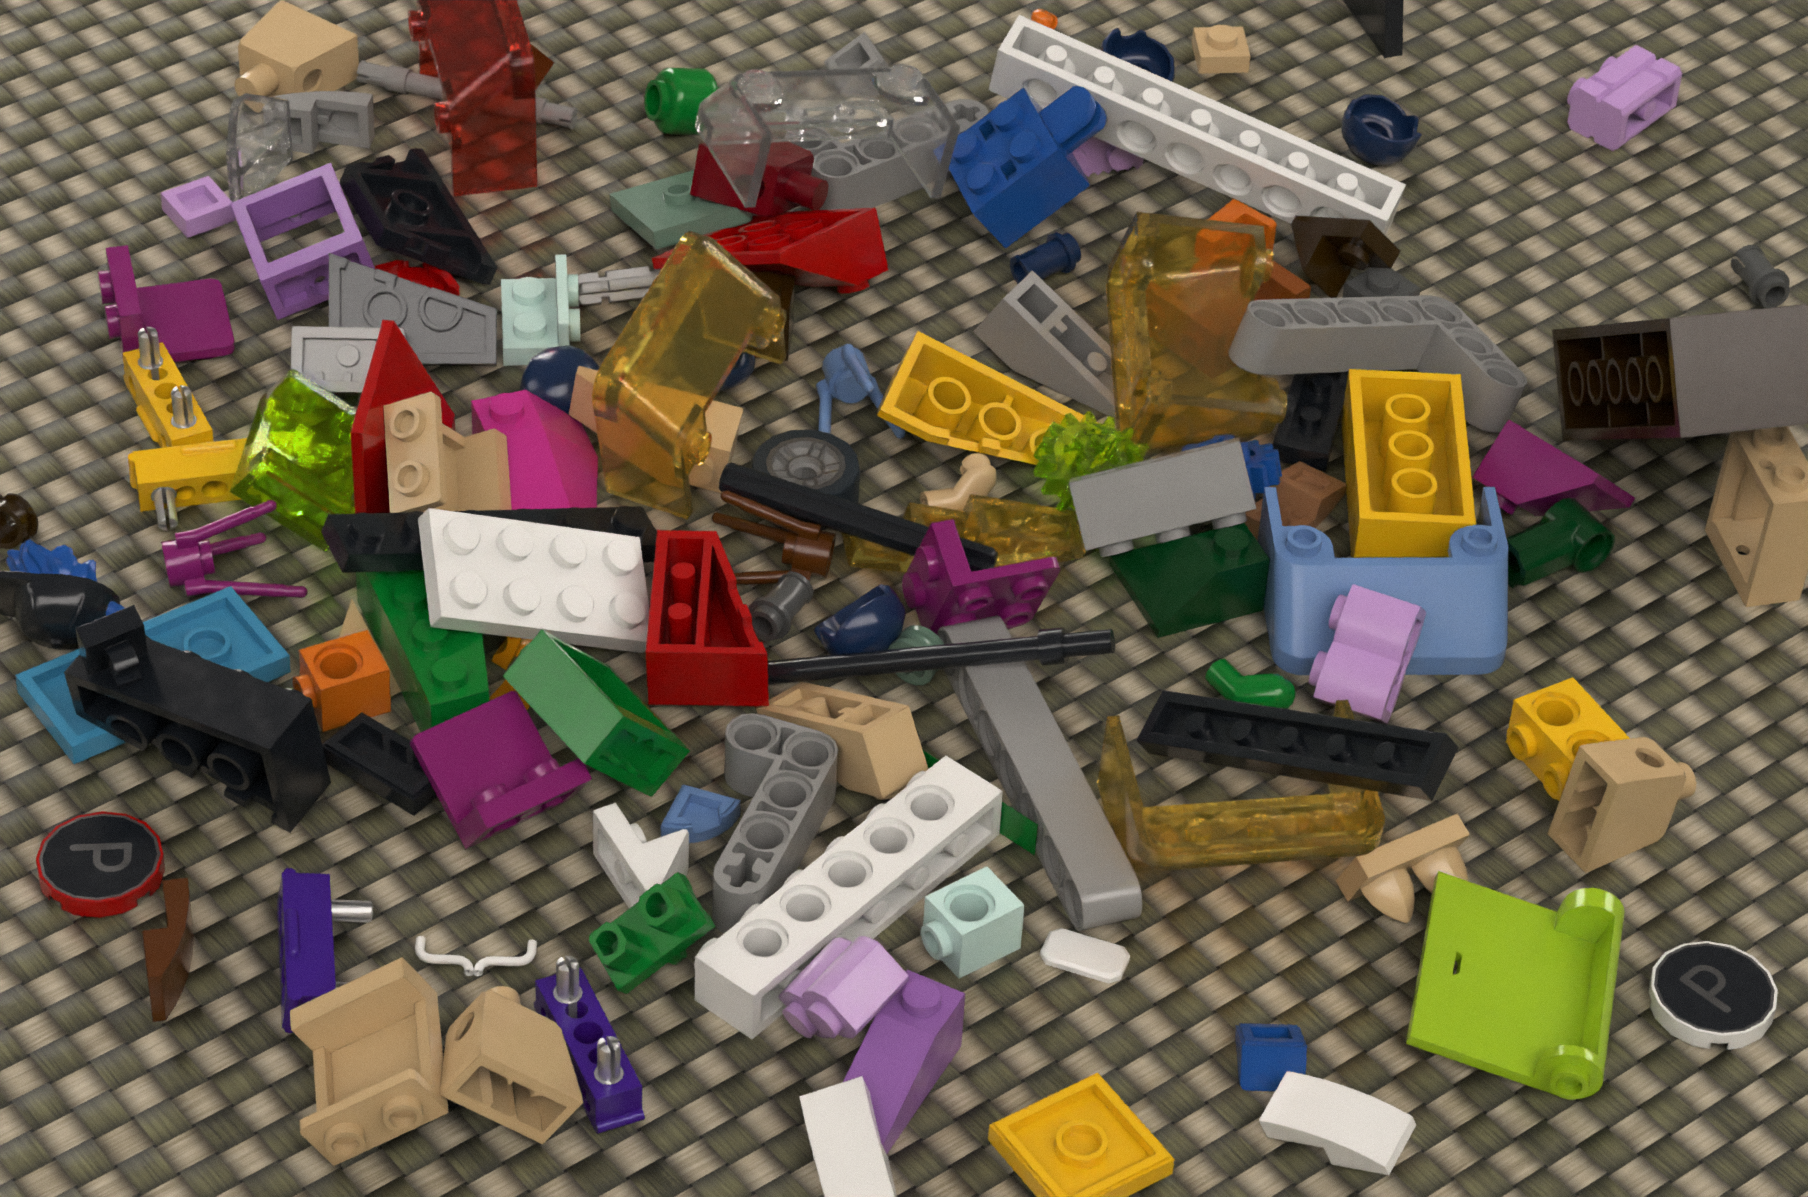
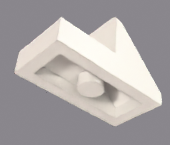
M616 803L593 810V854L628 908L639 902V896L656 883L661 885L676 872L687 875L689 868V832L687 829H682L647 842L640 826L637 823L630 824Z

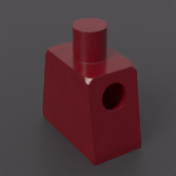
M748 125L699 144L690 195L729 207H737L739 210L763 217H774L798 206L819 210L827 198L828 182L811 175L814 163V156L811 151Z

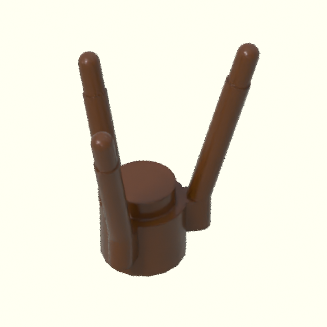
M723 491L721 493V499L724 502L788 529V531H784L719 512L712 515V521L716 524L783 543L784 548L781 562L792 565L791 570L734 573L737 584H777L779 578L790 571L803 575L809 582L812 576L827 578L833 558L836 533L820 530L821 525L798 520L733 492Z

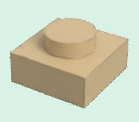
M1215 25L1212 27L1193 28L1192 48L1199 74L1249 73L1251 56L1243 27Z

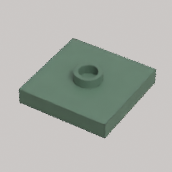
M694 170L610 194L611 211L655 249H661L695 239L707 233L725 228H733L753 221L752 213L690 195Z

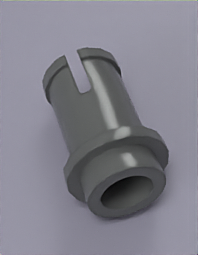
M1747 245L1739 249L1735 255L1742 261L1745 267L1737 259L1733 258L1731 260V267L1749 287V297L1753 303L1765 308L1778 307L1784 303L1790 293V281L1786 273L1780 269H1775L1764 256L1760 247Z
M792 571L786 575L783 574L779 578L778 583L765 597L756 598L749 605L752 626L759 639L771 641L783 638L790 631L791 620L805 604L811 601L814 594L813 587L803 575Z

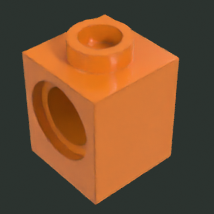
M368 630L299 650L300 675L293 677V688L312 699L316 720L322 732L345 726L361 712L369 717L391 712L390 669Z

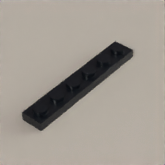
M642 506L454 511L640 537L643 563L654 562L657 531ZM424 512L327 515L321 533L342 573L424 570L418 518Z
M1165 690L1159 696L1136 740L1150 754L1429 801L1433 800L1459 748L1445 733Z

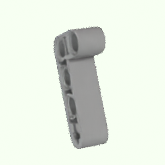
M958 99L841 143L823 126L812 122H799L790 125L783 132V139L811 151L814 156L811 175L828 182L827 198L819 210L871 208L952 177L939 150L950 143L957 135L966 131L986 116L989 111L985 105L978 101Z
M755 713L740 715L732 719L727 725L725 731L724 762L726 784L732 790L753 797L713 871L712 918L720 932H727L740 921L743 914L752 905L763 903L778 891L787 878L798 869L835 800L838 748L836 742L829 735L818 730Z

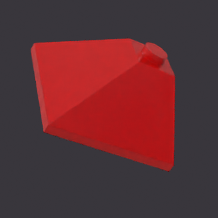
M876 207L784 212L774 217L752 214L753 221H749L747 224L704 234L652 258L654 269L685 272L686 266H713L720 269L740 271H770L776 274L795 275V285L811 287L837 286L838 293H853L864 290L870 286L869 279L889 270Z
M382 320L350 432L355 514L390 513L384 405L432 392L441 399L442 423L455 431L454 412L395 321Z

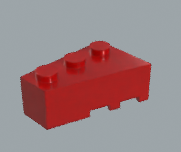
M657 530L646 642L648 705L769 706L767 652L763 642L758 641L753 629L749 608L741 600L737 590L736 577L717 531Z

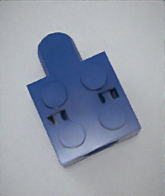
M1073 86L1044 109L1023 87L1010 98L1001 102L994 110L966 131L957 135L939 152L972 214L1006 249L1090 186L1088 179L1072 152L1105 127L1107 117L1103 107L1084 87Z

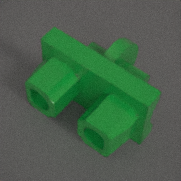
M676 872L661 885L656 883L640 895L639 902L611 923L605 922L589 935V942L616 989L627 994L668 962L672 965H677L687 956L686 949L713 929L715 924L697 900L687 877Z

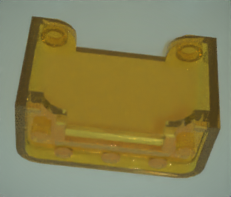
M1136 212L1111 260L1106 284L1116 432H1118L1117 440L1120 449L1151 451L1185 446L1187 444H1197L1213 439L1215 435L1226 434L1234 435V438L1269 434L1277 423L1283 422L1287 410V395L1285 390L1279 389L1276 378L1262 377L1260 374L1248 372L1237 366L1229 357L1230 346L1248 304L1251 301H1255L1254 296L1259 290L1261 283L1268 282L1272 274L1273 253L1271 249H1266L1264 226Z

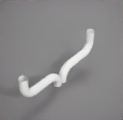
M418 936L415 943V953L423 962L460 965L464 968V974L467 976L473 974L481 976L483 969L488 966H524L535 958L537 951V941L532 939L528 941L526 954L521 957H485L480 959L473 968L471 961L464 956L428 954L424 949L426 939L423 936Z

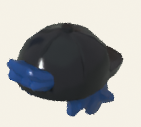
M28 539L25 543L21 544L20 551L14 549L7 551L6 564L10 571H0V614L16 617L17 624L22 633L38 645L58 650L79 649L75 628L125 608L120 605V598L113 590L97 582L96 561L88 560L82 564L78 563L77 558L73 555L72 548L66 545L57 546L50 551Z

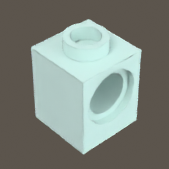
M986 866L925 896L924 920L921 927L922 942L927 952L934 959L942 960L960 979L1021 948L1024 904Z

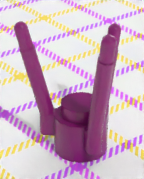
M268 500L256 506H251L197 529L175 533L176 539L161 542L170 588L185 585L187 597L204 593H215L230 586L238 595L303 598L308 593L307 588L304 586L205 580L204 575L216 573L213 556L262 544L266 541V535L263 532H258L210 543L207 538L274 511L277 508L274 500Z

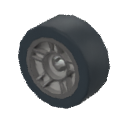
M813 429L789 430L770 437L758 446L752 458L751 469L854 503L859 501L860 467L858 455L847 442L833 434ZM796 518V519L801 520V521H804V522H809V521H806V520H803V519ZM772 523L773 525H775V526H777V527H779V528L786 529V528H783V527H781V526H779V525H776V524ZM821 526L820 530L823 531L829 528Z

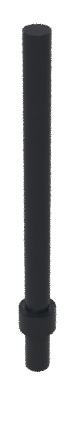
M1061 627L1040 629L1038 636L771 660L768 661V685L1040 660L1042 666L1067 664L1069 657L1115 653V637L1112 629L1067 633L1065 628Z

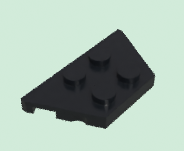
M410 149L405 161L395 163L396 160L393 157L386 155L376 158L373 162L362 161L345 167L339 182L340 186L377 246L478 283L491 284L498 268L423 149Z

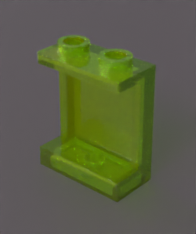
M290 369L260 398L230 492L252 506L268 500H274L277 508L267 513V516L319 549L327 552L329 547L321 533L327 515L355 514V504L351 500L354 486L350 432L357 409L297 370Z

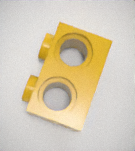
M1574 677L1514 699L1509 727L1506 733V743L1514 757L1523 761L1543 783L1549 796L1560 801L1579 746L1589 743L1630 739Z

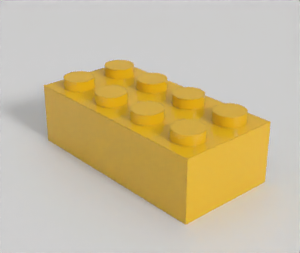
M1349 369L1341 424L1345 480L1347 484L1346 494L1351 558L1449 557L1448 547L1452 534L1460 528L1476 525L1461 374Z

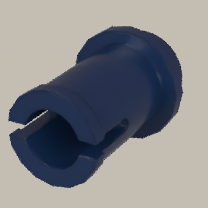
M1055 232L1048 235L1046 243L1021 255L1012 257L1010 259L1011 273L1017 284L1032 270L1042 280L1059 271L1066 274L1073 271L1076 263L1080 262L1081 250L1071 234Z

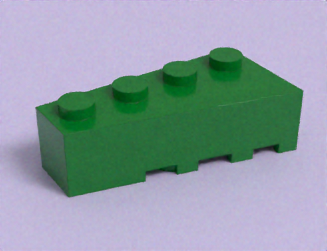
M424 570L356 572L358 604L420 732L489 701V685L482 633L430 627Z

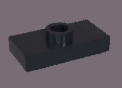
M362 712L322 744L326 763L413 816L437 797L410 746V740Z

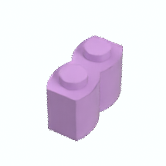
M1353 584L1348 596L1340 594L1332 608L1328 626L1336 631L1328 653L1319 651L1312 665L1309 685L1316 687L1313 697L1324 704L1387 724L1398 699L1407 666L1418 642L1426 611L1421 606Z
M859 936L851 942L843 938H834L780 993L779 999L786 1006L782 1013L788 1023L807 1038H811L813 1035L822 1038H835L837 1035L845 1038H854L908 982L909 975L886 949L874 939Z

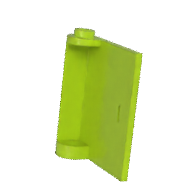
M1438 871L1433 884L1406 1044L1545 1091L1563 1099L1576 1100L1592 1096L1600 1090L1604 1079L1625 914L1623 904L1615 895L1598 888H1581L1569 893L1556 912ZM1455 961L1457 962V971H1456V974H1454V963H1455Z

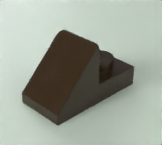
M1295 216L1291 223L1302 270L1330 298L1338 296L1352 268L1358 270H1365L1367 267L1391 269L1400 253V250L1370 220Z

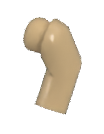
M973 453L966 456L962 460V466L960 467L962 476L953 488L921 492L920 506L922 515L926 520L969 514L979 507L996 485V469L991 466V462L986 455Z

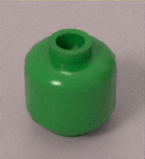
M664 68L646 87L644 95L645 112L648 119L653 121L655 126L664 134L704 135L714 127L717 118L722 116L725 109V94L723 89L718 87L715 77L707 69Z

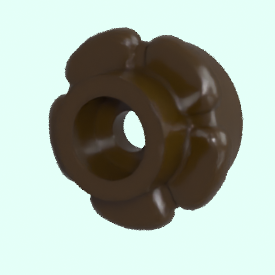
M8 493L5 497L0 495V548L10 549L20 543H25V541L30 539V536H34L39 526L37 515L34 513L31 505L23 497L14 493Z

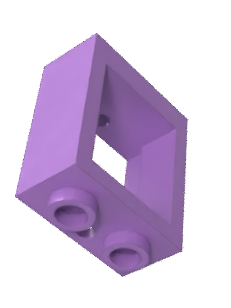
M331 163L230 203L259 280L277 320L329 300V253L375 269ZM337 212L345 232L272 262L268 261L261 244L262 241ZM320 276L325 277L323 281L315 282L316 278Z

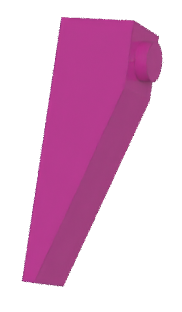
M528 390L501 393L496 396L471 401L472 435L495 428L507 437L512 510L597 507L598 456L582 423Z

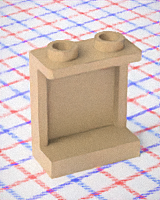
M432 392L383 406L390 513L425 512L428 508L447 511L512 510L507 437L505 434L494 428L470 436H462L442 423L441 399Z
M403 957L290 1010L291 1030L313 1051L317 1112L300 1120V1134L333 1166L449 1113L447 1098L440 1095L443 1049L437 992Z

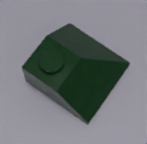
M1245 522L1110 556L1109 565L1157 638L1263 611L1270 559Z

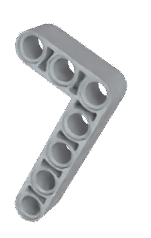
M1430 295L1251 301L1247 306L1229 349V357L1237 366L1248 372L1260 375L1348 372L1349 369L1382 371L1417 369L1422 373L1461 374L1465 420L1478 429L1493 433L1501 432L1507 420H1510L1527 384V378L1524 373L1458 306L1444 298Z

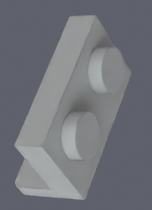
M292 326L291 380H288V392L292 395H301V405L334 406L335 396H358L359 404L380 328ZM399 328L406 338L405 328Z

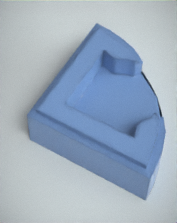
M683 784L661 824V837L687 829L689 832V843L702 842L714 838L727 831L738 820L741 800Z

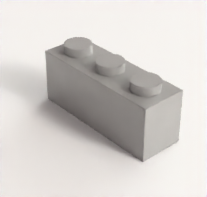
M1239 437L1071 478L1069 481L1085 551L1098 548L1100 557L1134 549L1132 539L1155 534L1157 543L1191 535L1189 525L1209 520L1212 521L1213 529L1241 524L1247 521L1245 512L1256 509Z

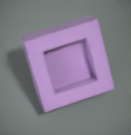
M209 176L161 192L162 210L187 238L209 232L214 228L235 221V215L230 205L232 201Z

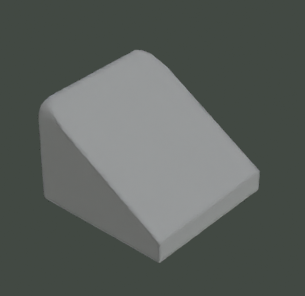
M865 32L824 61L846 95L890 86L899 81Z

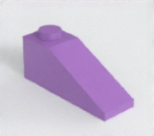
M910 970L906 971L909 975L908 982L875 1015L843 1081L863 1077L870 1091L881 1144L886 1154L892 1148L962 1044L965 993Z

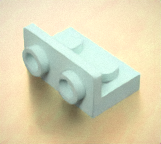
M566 254L555 255L556 278L523 277L520 279H501L503 366L528 365L533 356L546 348L570 346V342H580V309H569V307H579L578 274H567Z

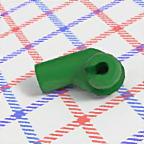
M1226 659L1214 662L1209 667L1205 676L1206 681L1225 700L1288 709L1293 704L1296 696L1295 687L1291 681L1279 674L1267 673L1243 676Z

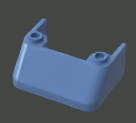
M1264 487L1257 541L1270 559L1264 612L1271 656L1279 668L1291 674L1310 675L1312 665L1319 651L1328 653L1333 642L1336 630L1330 629L1328 625L1334 603L1340 594L1348 596L1353 584L1421 606L1426 611L1422 630L1405 675H1481L1494 672L1502 666L1508 642V543L1495 487H1483L1477 525L1460 528L1450 537L1449 557L1335 558L1333 545L1329 537L1314 527L1307 525L1282 526L1276 487Z

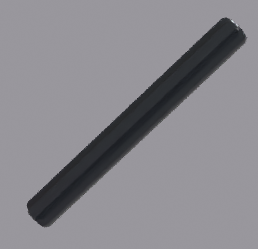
M732 462L726 464L719 480V490L721 492H733L784 514L915 556L916 550L929 528L928 526ZM960 537L971 572L995 567L998 553L994 548Z

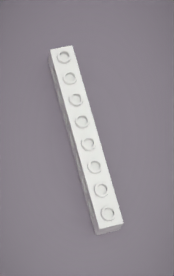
M1019 15L998 49L989 91L1008 99L1024 87L1044 109L1073 86L1084 87L1103 107L1107 117L1105 127L1093 137L1291 224L1295 216L1370 220L1385 236L1393 222L1406 184L1024 16Z

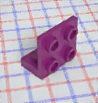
M510 691L418 733L410 740L413 752L465 849L569 801L592 780L585 764L579 758L561 767L557 760L552 758L523 702L515 691Z

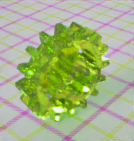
M1086 411L1080 422L1069 413L1065 415L1061 424L1053 422L1049 426L1034 452L1033 457L1038 459L1039 462L1033 473L1034 476L1047 479L1041 489L1043 495L1056 494L1060 498L1056 506L1058 511H1064L1069 506L1075 509L1069 486L1071 478L1144 461L1143 458L1149 450L1147 443L1134 444L1130 440L1134 433L1131 427L1124 429L1122 432L1114 429V417L1108 416L1104 423L1101 424L1096 422V418L1091 411Z

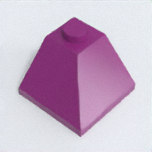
M1509 419L1472 476V478L1487 487H1495L1499 507L1512 516L1518 506L1534 516H1544L1547 510L1555 503L1569 497L1575 498L1588 511L1630 508L1635 500V497Z

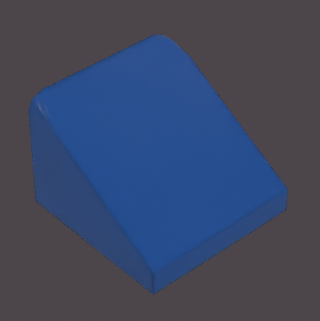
M1239 1023V1025H1236L1235 1040L1238 1078L1242 1089L1246 1091H1276L1287 1071L1306 1075L1307 1045L1300 1027L1290 1024Z

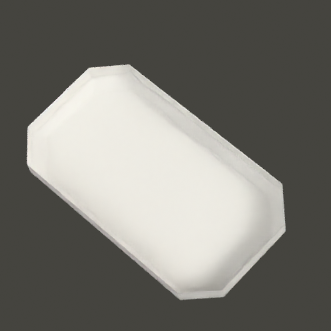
M1064 928L1050 931L1040 950V956L1046 965L1105 983L1121 980L1130 961V955L1124 946Z

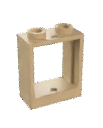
M1788 426L1730 432L1705 527V532L1745 607L1800 600L1808 573V461ZM1738 552H1744L1747 555H1741Z

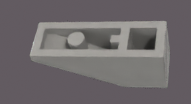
M1033 270L998 303L973 331L1013 371L1116 420L1151 386Z

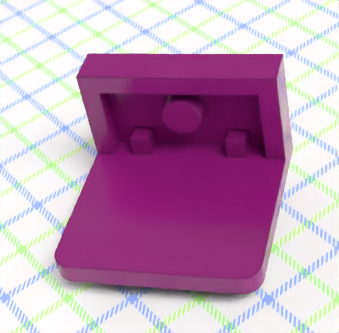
M128 245L106 248L108 270L98 271L99 290L102 304L112 303V305L104 306L109 339L119 338L122 357L124 352L139 349L138 332L144 328L145 333H147L146 327H153L157 330L159 343H164L174 362L195 359L206 360L230 355L234 352V336L222 284L219 280L211 278L137 288Z
M954 519L930 524L906 574L903 575L902 588L905 601L910 608L916 609L921 626L930 629L937 635L940 627L996 615L1001 617L1007 628H1015L1033 619L1034 614H1036L1061 569L1056 557H1048L971 572Z

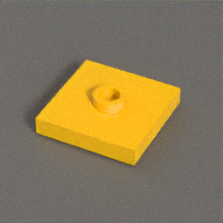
M1098 1072L989 1125L988 1141L1036 1197H1128L1173 1174L1175 1159Z

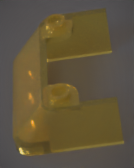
M688 231L682 236L602 362L592 391V403L606 492L687 520L693 512L689 474L695 464L701 465L704 463L712 443V434L707 431L705 413L742 352H747L750 355L781 365L786 358L784 339L786 311L781 308L780 297L711 237Z
M1336 700L1333 716L1354 719L1349 700ZM1107 716L1097 785L1105 816L1134 871L1158 873L1330 860L1366 855L1375 850L1380 844L1385 824V815L1378 792L1328 784L1331 794L1143 807L1120 716Z

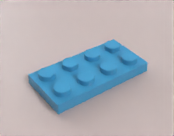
M231 586L143 622L145 635L156 642L181 651H192L205 660L233 670L240 669L246 671L254 678L269 682L291 673L290 656ZM79 649L15 675L18 694L73 764L126 743L76 715L64 672L80 655Z

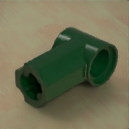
M1575 498L1562 499L1547 510L1540 524L1507 538L1508 585L1511 588L1519 585L1525 586L1570 565L1579 572L1591 571L1607 559L1614 547L1615 536Z

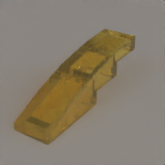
M970 494L963 511L909 502L902 516L903 519L928 527L931 523L954 519L959 537L992 547L996 550L998 557L995 567L1048 557H1056L1058 562L1083 558L1086 553L1076 511ZM841 532L850 567L907 572L914 558L912 555Z

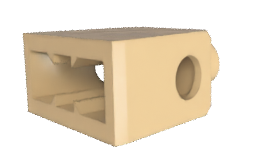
M281 0L240 40L238 45L240 77L235 80L234 86L237 95L248 105H255L265 97L283 94L335 91L356 80V77L359 75L357 74L359 66L357 34Z
M1647 737L1579 746L1547 834L1585 873L1595 870L1659 841L1666 833L1678 800L1691 797L1696 790L1694 772L1686 763H1676L1654 740Z
M497 986L482 992L448 1029L440 1083V1095L541 1144H544L583 1103L562 1029L556 1022L522 1006L520 996L513 988Z

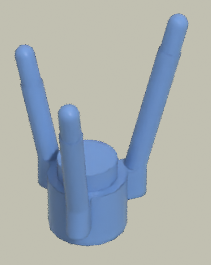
M845 344L828 353L822 365L825 379L816 384V389L820 398L818 431L831 434L832 399L836 398L845 403H857L866 396H869L878 409L883 394L879 389L876 379L871 376L864 355L859 349L854 348L851 344ZM885 420L897 438L905 437L906 432L904 429Z

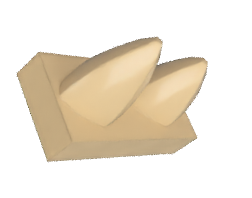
M1457 813L1356 856L1337 878L1336 882L1347 902L1364 895L1369 903L1384 915L1394 920L1408 923L1411 920L1415 904L1414 886L1410 875L1415 874L1423 886L1431 893L1438 871L1468 881L1467 869L1458 847L1470 834Z

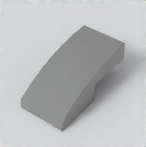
M343 91L299 92L263 98L259 104L262 147L314 154L318 142L370 149L375 137L373 94Z

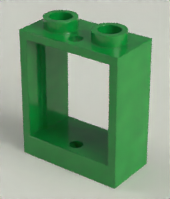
M542 629L520 651L518 658L503 675L507 682L584 764L650 797L656 793L690 752L683 742L609 665Z

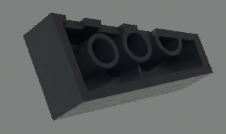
M146 636L147 653L137 656L140 663L137 669L142 680L118 689L108 668L89 676L80 655L65 670L64 674L76 715L141 751H144L150 743L158 747L165 759L172 764V768L190 778H193L200 770L225 784L227 787L224 790V797L244 808L252 800L274 811L271 823L289 833L292 832L331 783L312 699L295 689H284L254 678L246 671L224 667L205 660L192 651L175 649L156 642Z

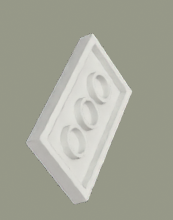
M428 508L418 518L430 627L532 640L542 629L568 644L638 653L646 651L650 608L640 537Z

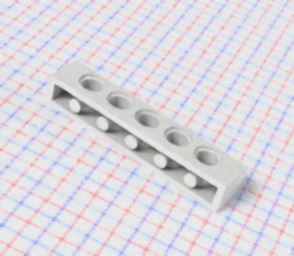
M946 755L926 772L920 771L915 774L908 782L906 788L886 804L881 803L875 806L865 821L845 837L839 836L834 839L824 854L804 870L799 869L793 872L778 891L763 903L752 905L737 924L719 938H712L702 946L697 956H695L694 962L695 1001L750 1039L755 1038L783 1014L782 1011L786 1006L779 999L780 993L832 939L843 938L851 942L859 936L874 939L995 839L1000 833L1003 791Z

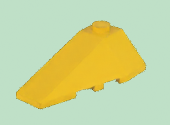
M919 331L915 334L900 361L877 411L878 417L928 442L1079 475H1087L1102 470L1118 433Z

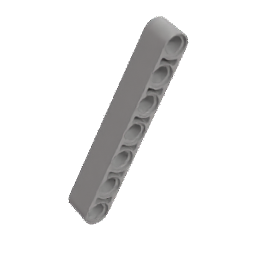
M997 615L943 626L938 630V637L944 644L1012 638L1005 623ZM1025 661L944 669L1013 808L1038 824L1035 852L1074 928L1082 931L1140 917L1142 913V895L1135 871Z

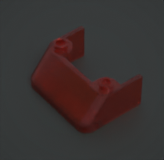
M417 0L416 10L408 11L409 32L411 41H418L419 74L439 77L442 86V101L434 102V118L437 133H447L450 144L453 196L537 187L535 68L531 44L517 0Z

